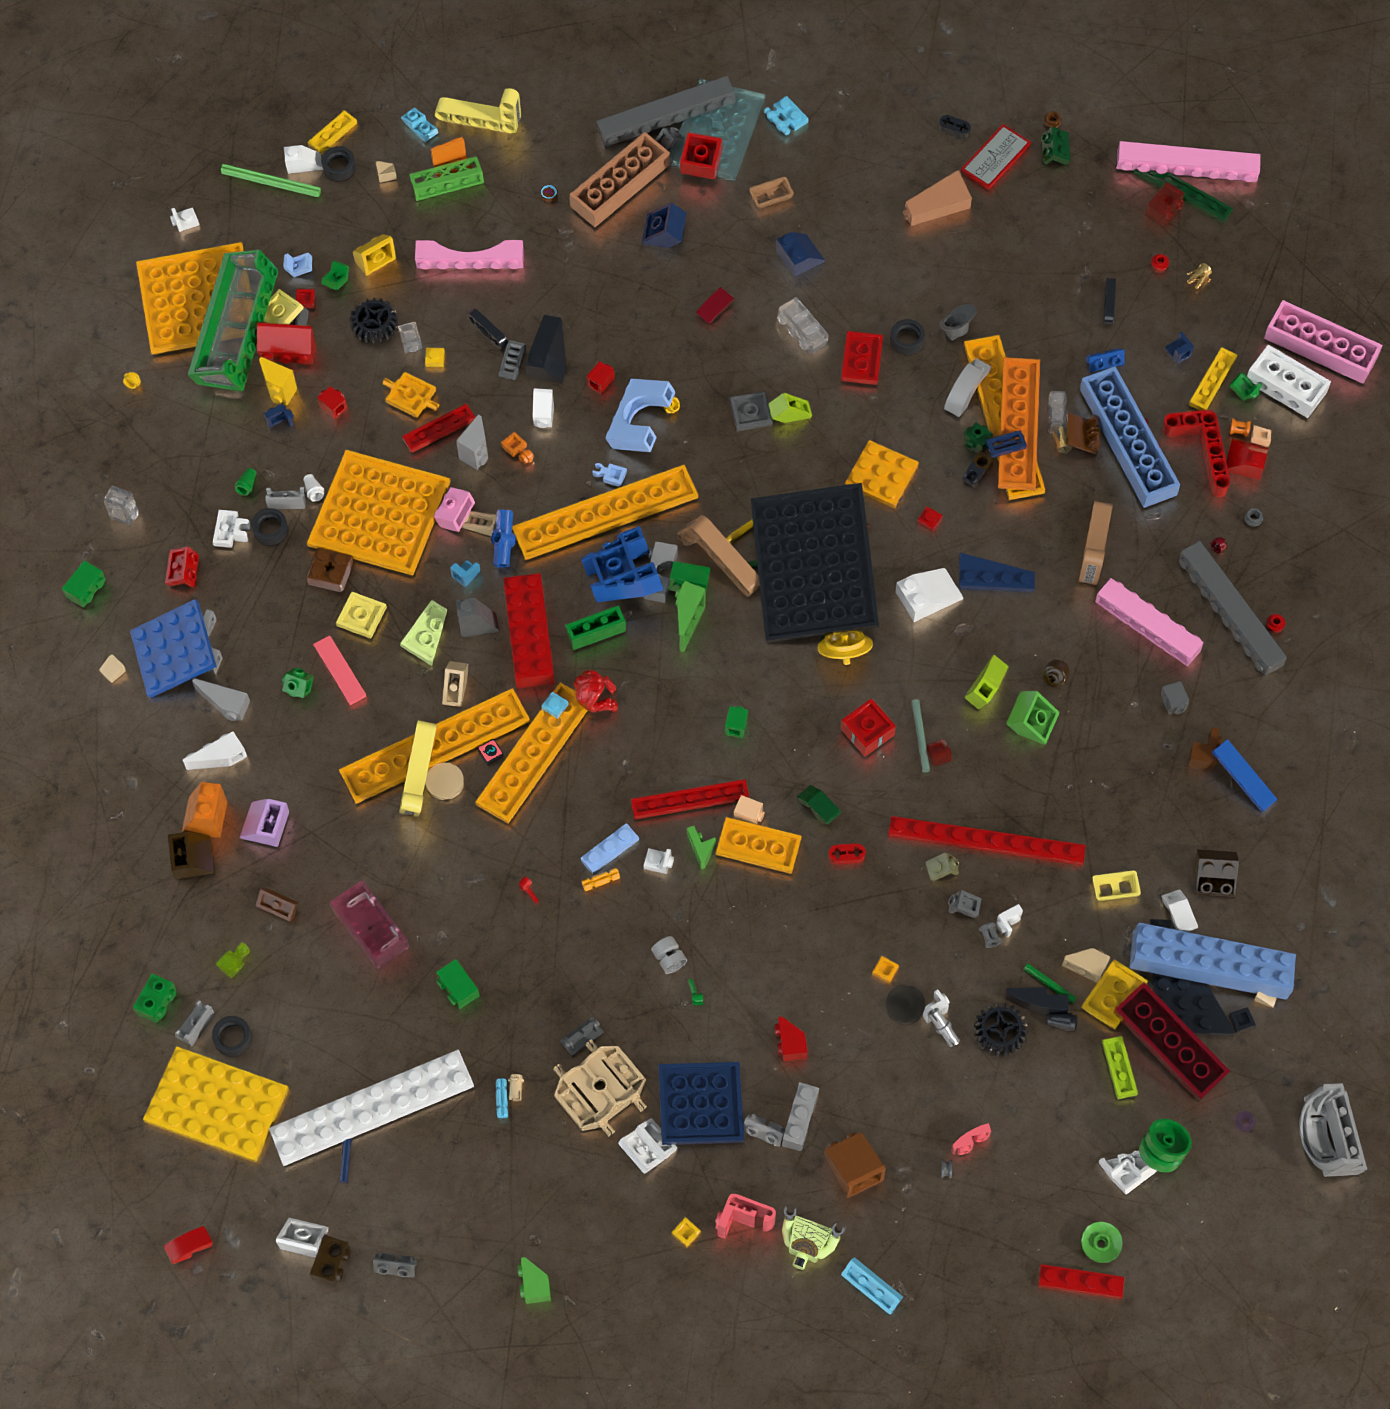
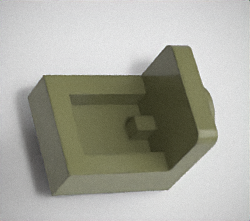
M943 853L925 862L930 879L933 881L949 874H959V863L950 854Z

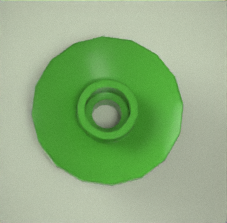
M1095 1222L1089 1225L1083 1232L1081 1244L1087 1257L1095 1262L1106 1263L1118 1257L1122 1250L1123 1241L1116 1227L1106 1222ZM1102 1241L1105 1246L1099 1247L1097 1242Z

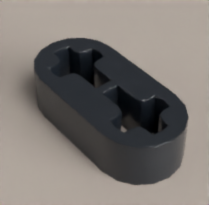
M944 115L939 120V129L943 133L961 139L969 137L971 125L967 121L950 115Z

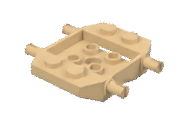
M591 1039L585 1046L588 1047L592 1054L581 1064L573 1067L568 1072L560 1064L553 1068L560 1077L554 1097L582 1131L600 1127L610 1137L611 1133L612 1135L615 1133V1130L608 1124V1120L630 1103H634L640 1112L647 1108V1105L640 1099L646 1079L619 1046H601L598 1048ZM602 1081L606 1086L603 1090H597L594 1087L595 1083ZM573 1082L577 1085L581 1092L595 1107V1109L598 1111L597 1113H595L592 1110V1108L582 1098L578 1091L573 1087Z

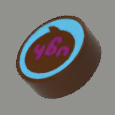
M550 184L543 186L540 190L541 199L547 203L554 202L558 198L557 188Z

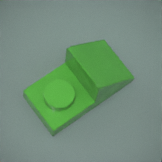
M695 826L687 828V837L701 869H704L716 846V838L703 841L701 832H697Z

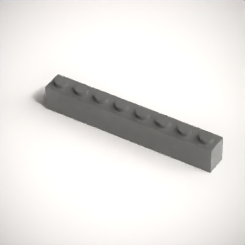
M728 76L598 120V132L605 147L615 145L642 135L644 132L649 133L656 129L679 123L685 119L696 117L705 112L728 106L736 102L735 92Z
M1201 541L1182 550L1179 557L1181 567L1190 574L1192 582L1199 586L1203 597L1210 601L1212 609L1222 617L1224 625L1233 632L1235 640L1242 644L1246 655L1255 662L1256 668L1266 676L1284 666L1287 659L1286 655Z

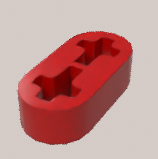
M857 843L833 845L829 849L828 858L831 863L836 865L861 863L865 859L866 850L863 845ZM854 850H858L860 853L859 857H855V854H853ZM835 851H838L839 854H841L840 858H836V856L834 855Z

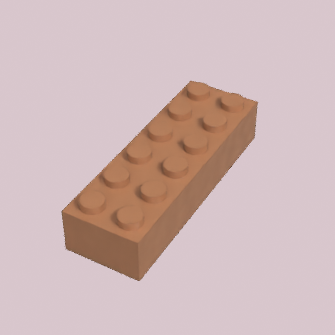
M644 132L569 194L570 207L596 227L670 165V152Z

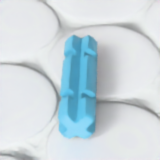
M500 1078L496 1079L497 1118L502 1119L508 1117V1110L506 1108L508 1107L507 1080Z

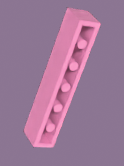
M1110 578L1098 592L1095 601L1097 604L1187 667L1201 651L1204 642L1197 635H1192L1186 631L1181 624H1176L1168 615L1156 610L1151 603L1140 599L1135 592H1130L1119 581Z

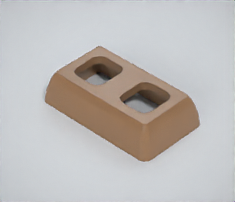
M781 177L749 189L758 209L791 199L794 194L786 177ZM783 189L785 195L776 198L774 191ZM766 194L769 201L760 203L757 197Z

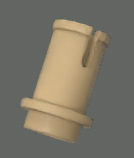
M510 1075L508 1082H510L509 1100H522V1083H524L522 1075Z

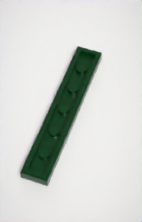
M1134 169L1133 171L1139 177L1223 224L1233 212L1232 207L1169 172L1159 174L1156 170L1141 172L1139 169Z

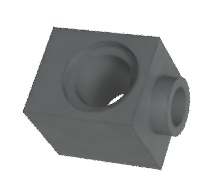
M1179 681L1163 686L1160 695L1168 713L1179 714L1184 712L1188 707L1189 699L1182 682Z

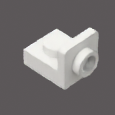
M193 207L176 213L175 208L171 209L173 214L170 216L173 226L177 225L179 232L199 225Z
M648 848L644 869L667 874L668 868H672L674 857L671 856V849L663 852Z
M1019 904L998 915L996 926L1000 933H1004L1006 937L1011 935L1012 928L1010 925L1017 923L1021 919L1023 910Z
M938 989L934 991V999L937 1003L932 1002L928 1004L923 1013V1018L927 1023L932 1021L927 1016L930 1010L939 1008L942 1015L948 1012L949 1000Z

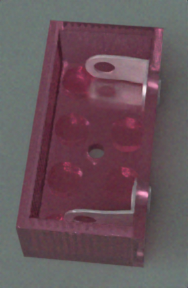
M363 880L329 902L333 913L376 970L409 948L406 937Z

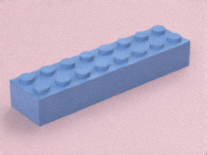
M1116 366L1082 378L1080 391L1093 415H1097L1100 419L1099 426L1143 508L1177 496L1180 483Z
M1138 923L1133 932L1129 968L1255 994L1261 992L1270 997L1287 1000L1294 987L1296 954Z

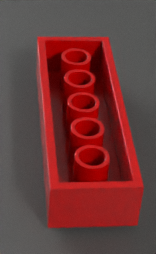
M541 573L505 577L503 580L517 689L555 684Z

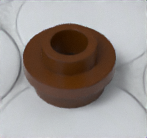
M1054 111L1049 112L1044 118V123L1049 128H1058L1062 122L1060 114Z

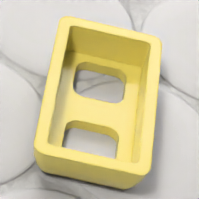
M1136 871L1093 876V884L1098 901L1137 897L1141 894ZM1129 882L1131 892L1121 893L1119 883ZM1109 884L1112 895L1102 896L1099 886Z

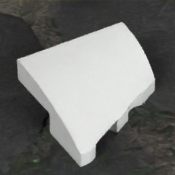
M1139 1150L1131 1154H1120L1115 1159L1105 1161V1158L1099 1160V1164L1107 1175L1125 1194H1128L1157 1172V1170L1152 1169L1143 1161Z

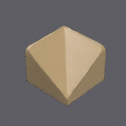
M376 161L379 182L397 179L393 163Z

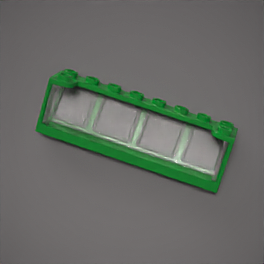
M260 249L224 253L188 371V376L197 385L234 391L244 390L257 346V323H263L279 271Z

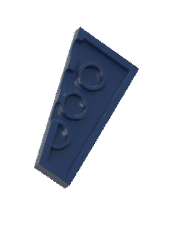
M964 553L959 554V589L1034 592L1035 572Z

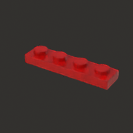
M464 404L403 435L402 438L410 452L413 453L472 423L475 416L468 405Z
M1041 1264L1038 1287L1122 1299L1124 1277Z

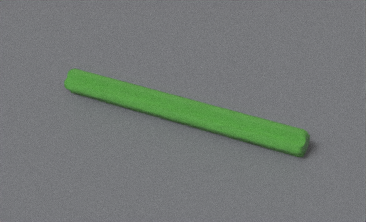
M222 164L221 173L314 197H319L321 194V188L318 186L228 164Z

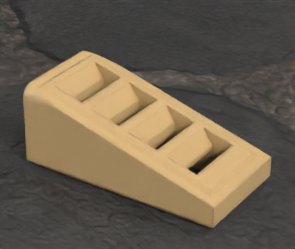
M470 511L461 528L491 536L492 532L496 529L497 515Z

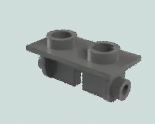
M591 1017L563 1037L560 1042L573 1056L585 1047L589 1040L596 1039L604 1031L599 1026L598 1020Z
M380 1252V1254H376L375 1258H373L374 1273L415 1278L417 1259H414L413 1256L399 1255L398 1261H394L395 1254Z

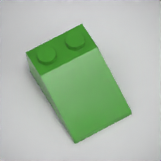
M684 581L682 587H678L675 597H677L675 605L677 606L680 652H684L706 606V589Z

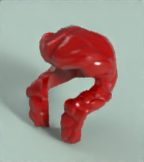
M594 670L584 671L574 681L577 702L583 708L593 713L604 710L617 711L618 703L614 699L605 698V700L596 703L604 690V685L612 694L616 691V686L608 676L602 677Z

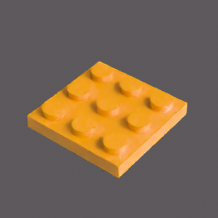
M869 440L845 481V485L862 483L865 496L895 508L915 473L919 462Z

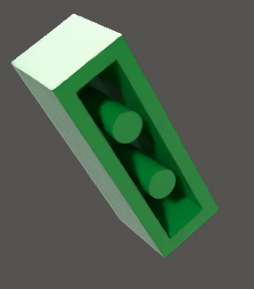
M618 605L566 624V635L574 651L625 632L626 622Z

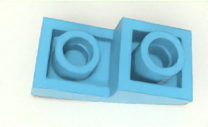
M415 107L401 117L404 123L424 142L438 134L437 127L428 122L425 115Z

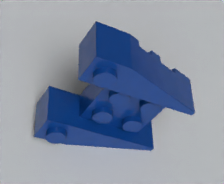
M640 526L617 535L618 539L611 543L606 542L601 550L596 553L591 552L581 559L587 576L597 573L600 582L590 585L596 602L643 597L664 590L654 562L635 568L633 559L649 554Z

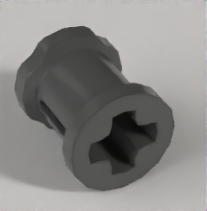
M995 923L985 924L978 929L986 942L984 944L985 948H993L1002 943V939L998 937L995 930Z

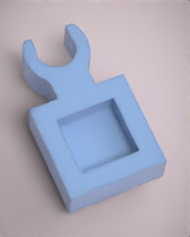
M600 463L595 464V467L600 469V471L593 470V476L604 477V483L617 487L622 486L627 468L610 463L608 468Z

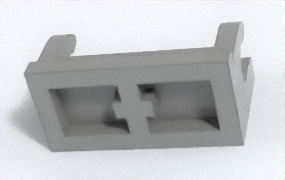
M300 487V491H271V488H266L268 508L305 509L306 491L304 487Z
M198 1000L196 1007L184 1024L175 1032V1037L192 1047L215 1015L212 1007L209 1005L204 1006Z

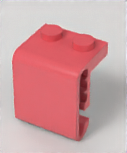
M731 1194L728 1197L723 1212L719 1211L715 1228L718 1229V1236L725 1239L732 1220L754 1228L756 1216L764 1219L763 1231L768 1232L775 1226L776 1211L773 1207L738 1194Z

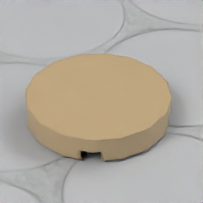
M439 763L429 769L425 784L427 791L432 797L438 800H450L461 793L464 787V777L462 771L456 765Z

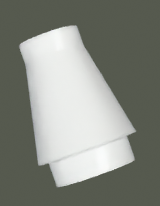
M312 474L306 475L303 481L307 497L313 502L320 501L324 497V488Z

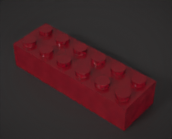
M1145 982L1114 1009L1113 1013L1197 1101H1200L1230 1072Z

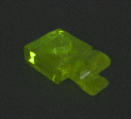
M242 942L237 947L235 953L229 950L216 963V966L232 979L245 965L242 959L251 950Z

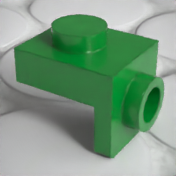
M334 260L331 265V271L322 278L321 284L330 289L338 290L348 281L349 266Z
M1241 372L1231 382L1229 387L1245 401L1257 397L1262 384H1254Z

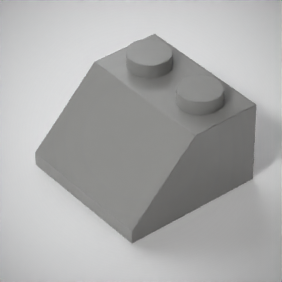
M479 414L457 440L459 459L476 470L488 460L483 422Z

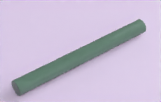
M915 699L912 700V708L922 772H929L930 766L919 700Z

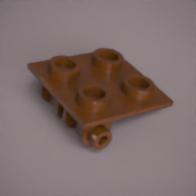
M1067 412V445L1098 455V449L1101 446L1100 419L1098 416L1092 415L1088 420Z

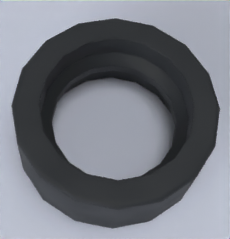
M336 146L328 149L322 155L323 172L329 179L343 181L350 178L355 172L354 155L349 149ZM336 158H345L349 161L345 168L339 170L329 168L328 166L330 161Z
M903 319L893 326L890 342L895 351L903 355H912L922 349L925 341V330L920 323L912 319ZM904 330H910L918 335V340L912 344H905L897 339V334Z
M266 508L260 510L252 519L251 527L254 537L264 545L278 544L287 536L288 525L286 518L277 509ZM268 519H276L280 522L281 527L274 534L268 535L259 531L260 524Z
M227 1016L215 1024L212 1030V1039L216 1049L221 1054L238 1056L249 1048L252 1042V1033L244 1019L237 1016ZM229 1026H239L244 1032L242 1042L234 1047H227L220 1040L221 1032Z

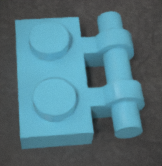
M788 96L773 104L774 110H771L769 107L764 110L767 119L770 122H774L776 128L785 135L790 133L789 127L796 131L808 123V117Z

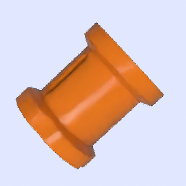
M1232 418L1229 434L1236 433L1248 437L1251 421L1243 422Z

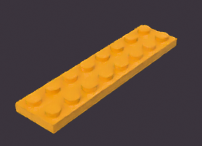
M561 682L554 690V693L567 700L569 705L558 719L542 709L539 711L475 802L476 806L509 824L588 711L577 702L575 690Z

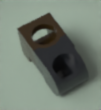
M980 450L964 473L962 481L976 488L982 478L994 466V458Z

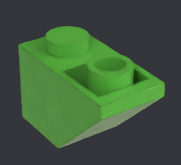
M521 1258V1264L518 1265V1275L523 1277V1285H520L521 1298H525L526 1304L551 1301L548 1275L527 1258Z

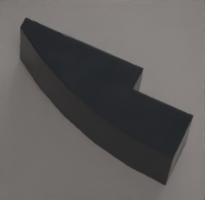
M1047 987L1006 988L1005 999L1022 1008L1046 1015L1049 1013H1068V994L1047 995Z

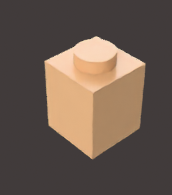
M741 795L734 810V819L757 825V822H761L765 814L763 803Z

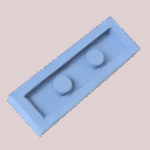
M626 823L583 855L581 861L592 874H595L636 843L639 837Z

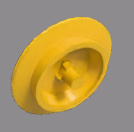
M857 630L830 633L818 644V652L828 658L843 659V664L849 665L850 658L861 656L870 651L873 647V642L871 638Z

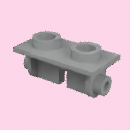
M748 1114L743 1126L744 1132L780 1147L786 1130L783 1128L784 1126L771 1121L766 1126V1119L755 1114Z

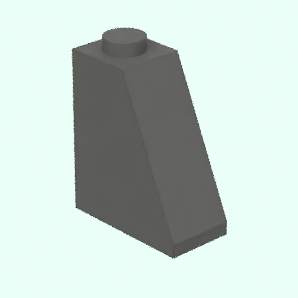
M476 598L456 600L462 638L499 632L496 613Z

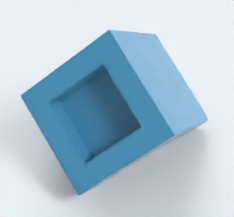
M468 560L461 566L454 563L450 567L451 576L464 587L481 573L480 565L477 562L472 564Z

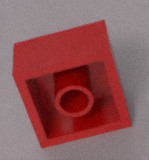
M688 132L680 161L681 173L715 180L723 150L722 138Z

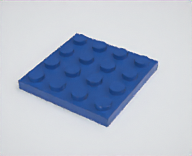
M195 599L130 630L146 693L150 698L217 667L200 605Z

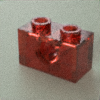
M1166 182L1147 205L1145 216L1163 226L1166 221L1169 222L1173 218L1176 209L1180 210L1183 206L1185 192Z

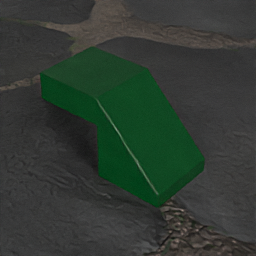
M809 785L797 796L801 804L811 808L817 820L827 825L842 813L822 790L812 785Z

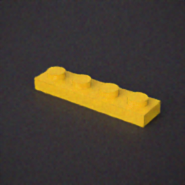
M1221 347L1191 398L1189 406L1199 411L1208 409L1235 363L1237 354Z

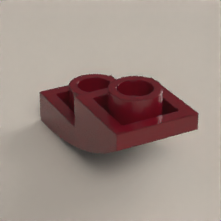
M720 287L702 304L696 313L710 325L721 312L725 311L734 298Z

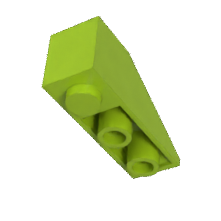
M993 655L964 698L977 709L987 705L998 690L1008 665Z

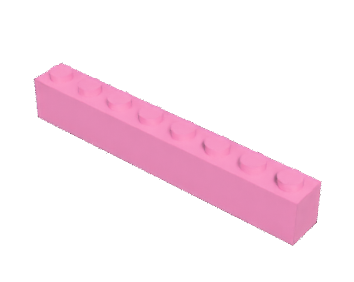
M1120 141L1117 150L1116 169L1125 171L1139 169L1141 172L1155 170L1159 174L1169 172L1175 175L1257 182L1260 173V154Z

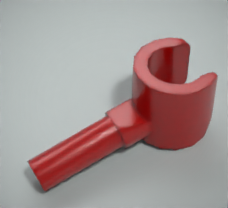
M524 876L519 882V888L524 892L526 891L532 900L537 903L539 901L529 888L532 882Z

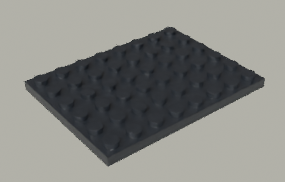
M862 483L750 498L767 643L880 627Z

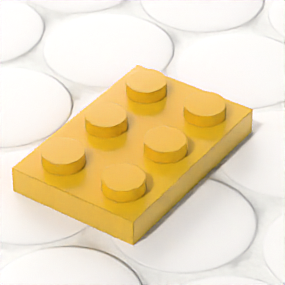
M1114 959L1081 1008L1116 1030L1121 1020L1113 1013L1114 1009L1143 982L1147 984L1148 980Z

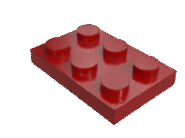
M847 331L841 381L877 385L883 335Z

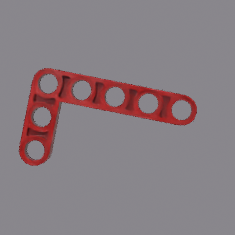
M1200 410L1167 414L1162 425L1163 434L1168 437L1199 434L1211 492L1216 497L1225 496L1230 485V477L1216 413L1212 410Z

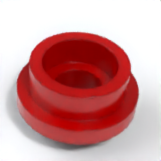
M1157 254L1153 256L1151 265L1156 271H1164L1169 266V259L1163 254Z
M1279 614L1270 615L1266 621L1267 628L1274 633L1282 631L1286 624L1285 619Z

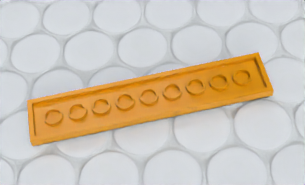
M996 335L964 341L965 352L970 364L977 358L991 366L990 372L981 381L976 390L988 430L994 434L993 438L1000 436L1003 358L1006 357L1000 336ZM1038 463L1036 465L1035 491L1006 489L1009 500L1045 493Z
M681 465L512 526V531L516 536V541L524 559L528 560L697 499L698 493L685 465Z
M514 689L507 690L437 723L428 770L436 764L451 760L529 723L530 718ZM415 734L339 769L355 804L406 780Z

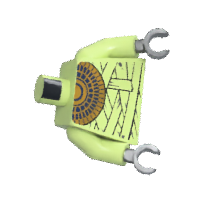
M787 1204L784 1209L786 1216L784 1217L782 1227L784 1243L789 1247V1253L796 1256L793 1266L804 1270L807 1260L816 1263L818 1259H824L835 1250L840 1240L839 1235L846 1231V1226L843 1227L842 1231H839L836 1227L838 1222L831 1229L795 1216L797 1207L795 1206L794 1212L790 1213L787 1211Z

